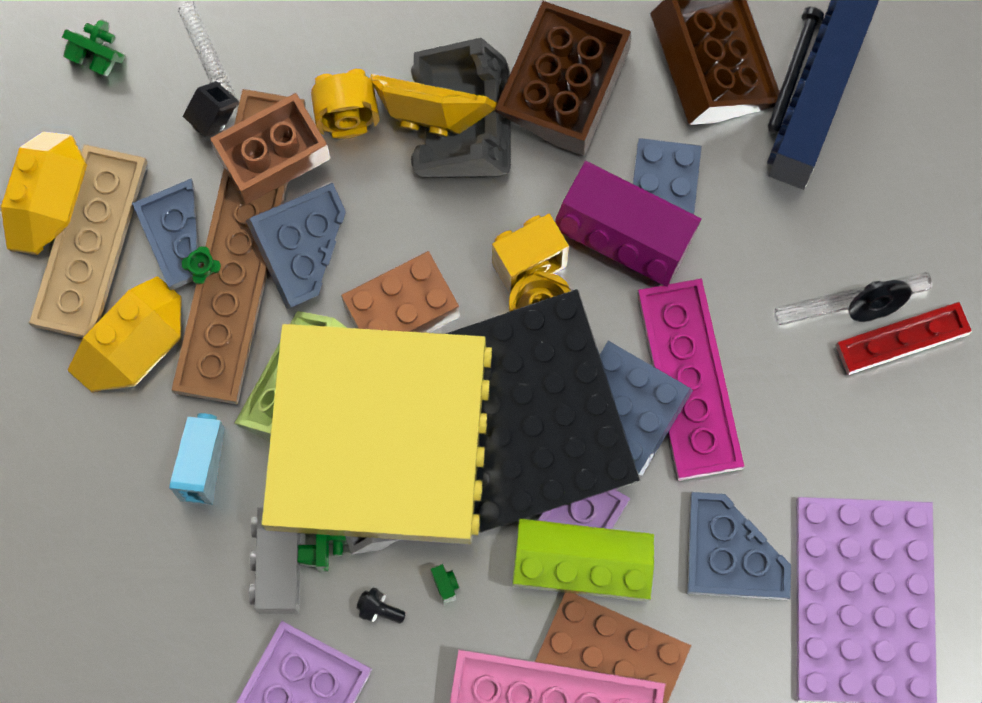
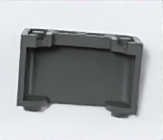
M483 38L414 52V65L411 67V75L415 83L486 96L497 103L510 76L505 57ZM494 110L462 133L448 132L447 137L429 133V128L426 127V145L416 146L414 153L411 155L413 171L422 177H473L508 174L511 168L510 120Z

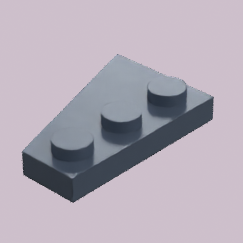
M191 178L132 203L170 290L193 281L191 273L182 267V260L198 249L194 183Z

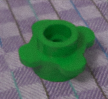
M205 246L194 250L188 257L182 260L183 269L191 273L193 282L196 284L205 283L208 276L212 273H218L221 269L220 262L212 258L209 248ZM199 263H204V267L199 268Z

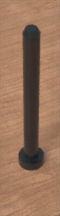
M806 7L803 10L801 18L804 24L768 124V130L771 133H777L781 128L816 25H821L825 14L818 8Z

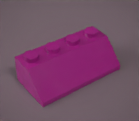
M585 161L561 204L555 223L562 234L668 287L680 268L702 218Z

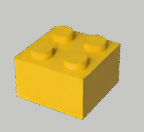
M550 213L543 217L537 215L528 219L523 224L524 227L515 232L511 230L505 231L498 235L494 240L495 242L492 243V265L509 294L514 285L523 277H528L541 271L556 273L567 267L569 245Z

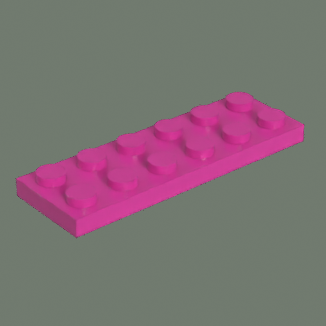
M702 278L669 284L668 287L662 285L639 289L637 295L653 367L693 390L668 432L678 481L743 469V457Z

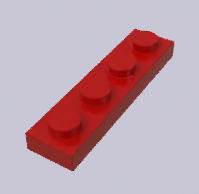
M960 302L839 341L835 346L847 375L967 336L972 330Z

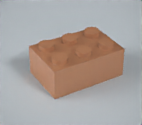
M297 93L286 97L210 138L216 155L245 204L258 199L330 160L328 145Z
M429 251L341 295L344 307L357 329L430 333L460 317L459 305Z

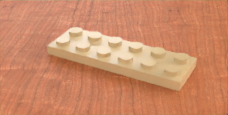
M85 144L81 153L87 163V168L69 225L54 240L29 321L32 327L83 338L102 317L134 210L132 203L137 200L148 163L144 157Z

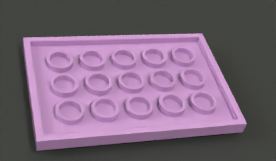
M797 498V701L826 703H937L933 502Z

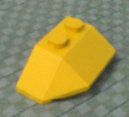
M376 74L370 75L374 89L390 117L401 121L400 127L418 131L419 126L429 128V133L442 137H447L448 132L460 134L493 112L497 105V102L486 96Z
M43 132L19 147L1 204L6 247L9 251L38 255L46 244L54 240L69 225L87 168V163L72 135Z
M158 276L129 289L83 337L67 371L92 393L101 390L136 386L181 339L182 297L174 290H170L168 285Z

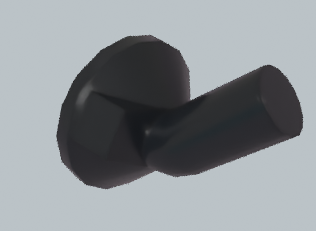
M373 587L369 592L365 590L361 594L356 607L360 610L359 617L363 620L375 621L377 616H381L399 624L405 618V611L385 604L386 595L376 587Z

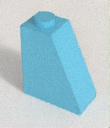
M199 413L197 418L187 417L169 487L181 502L213 505L225 432L221 420H217L215 415Z

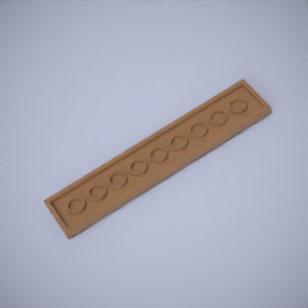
M242 89L234 125L288 96ZM300 99L301 102L303 103L304 107H305V105H306V104H305V100H304V99ZM225 168L223 169L205 246L209 248L212 258L220 262L221 269L218 273H212L208 276L205 283L196 284L173 381L172 392L174 394L238 405L268 273V268L246 220L283 204L288 182L245 204Z

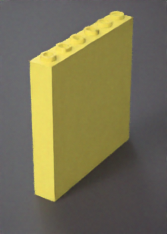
M282 324L262 526L264 529L277 532L471 544L472 535H479L480 515L474 514V502L481 501L482 481L476 480L477 467H484L485 447H479V435L486 434L487 413H481L482 400L488 401L490 380H484V367L491 368L492 347H486L485 336Z

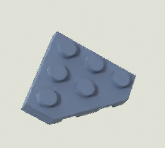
M333 183L246 220L286 309L316 297L320 293L323 284L321 281L336 244L335 238L346 214V210Z
M608 340L600 353V357L638 474L642 476L693 390Z
M691 493L687 594L789 600L791 598V564L785 557L780 555L769 544L767 538L749 519L747 520L726 494Z

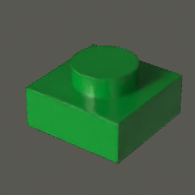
M443 564L431 568V575L443 604L446 605L455 601L456 594L454 591L460 588L453 570L446 572Z

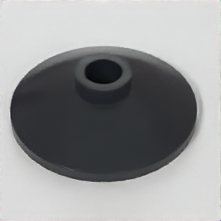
M902 280L872 282L852 300L848 308L849 315L853 320L859 322H868L886 317L906 304L912 294L911 287Z

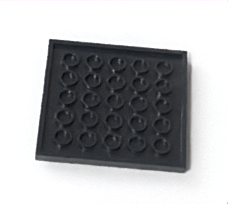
M578 289L446 333L485 336L486 347H492L491 368L484 367V380H490L488 401L482 400L481 413H487L486 434L479 435V447H485L484 467H477L476 480L482 481L481 501L474 502V514L480 515L479 534L517 522L519 519L539 515L641 481Z

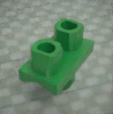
M99 20L95 25L86 23L83 31L89 33L90 38L65 29L62 38L68 40L65 47L64 58L82 65L87 51L90 50L95 55L89 69L104 76L110 74L116 62L123 63L126 55L103 45L104 41L112 44L116 37L109 33V23L107 21Z
M316 534V545H298L299 565L316 567L319 572H329V544L333 545V556H343V545L347 544L346 537Z

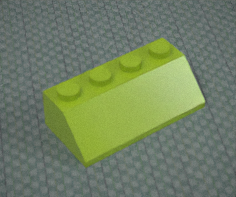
M519 519L512 587L642 602L651 600L654 572V534Z

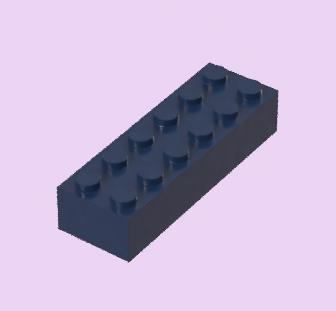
M879 0L830 1L768 158L767 164L772 166L768 177L803 190L805 189Z

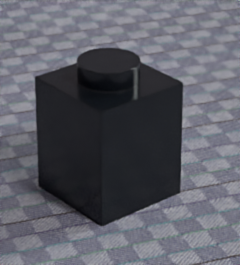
M215 81L196 89L182 117L192 125L194 130L206 137L224 130L239 100Z

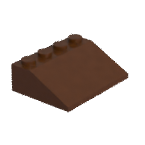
M663 0L650 13L689 125L717 123L775 107L780 90L747 0Z
M542 1L496 105L495 112L555 146L585 156L629 53L631 31Z

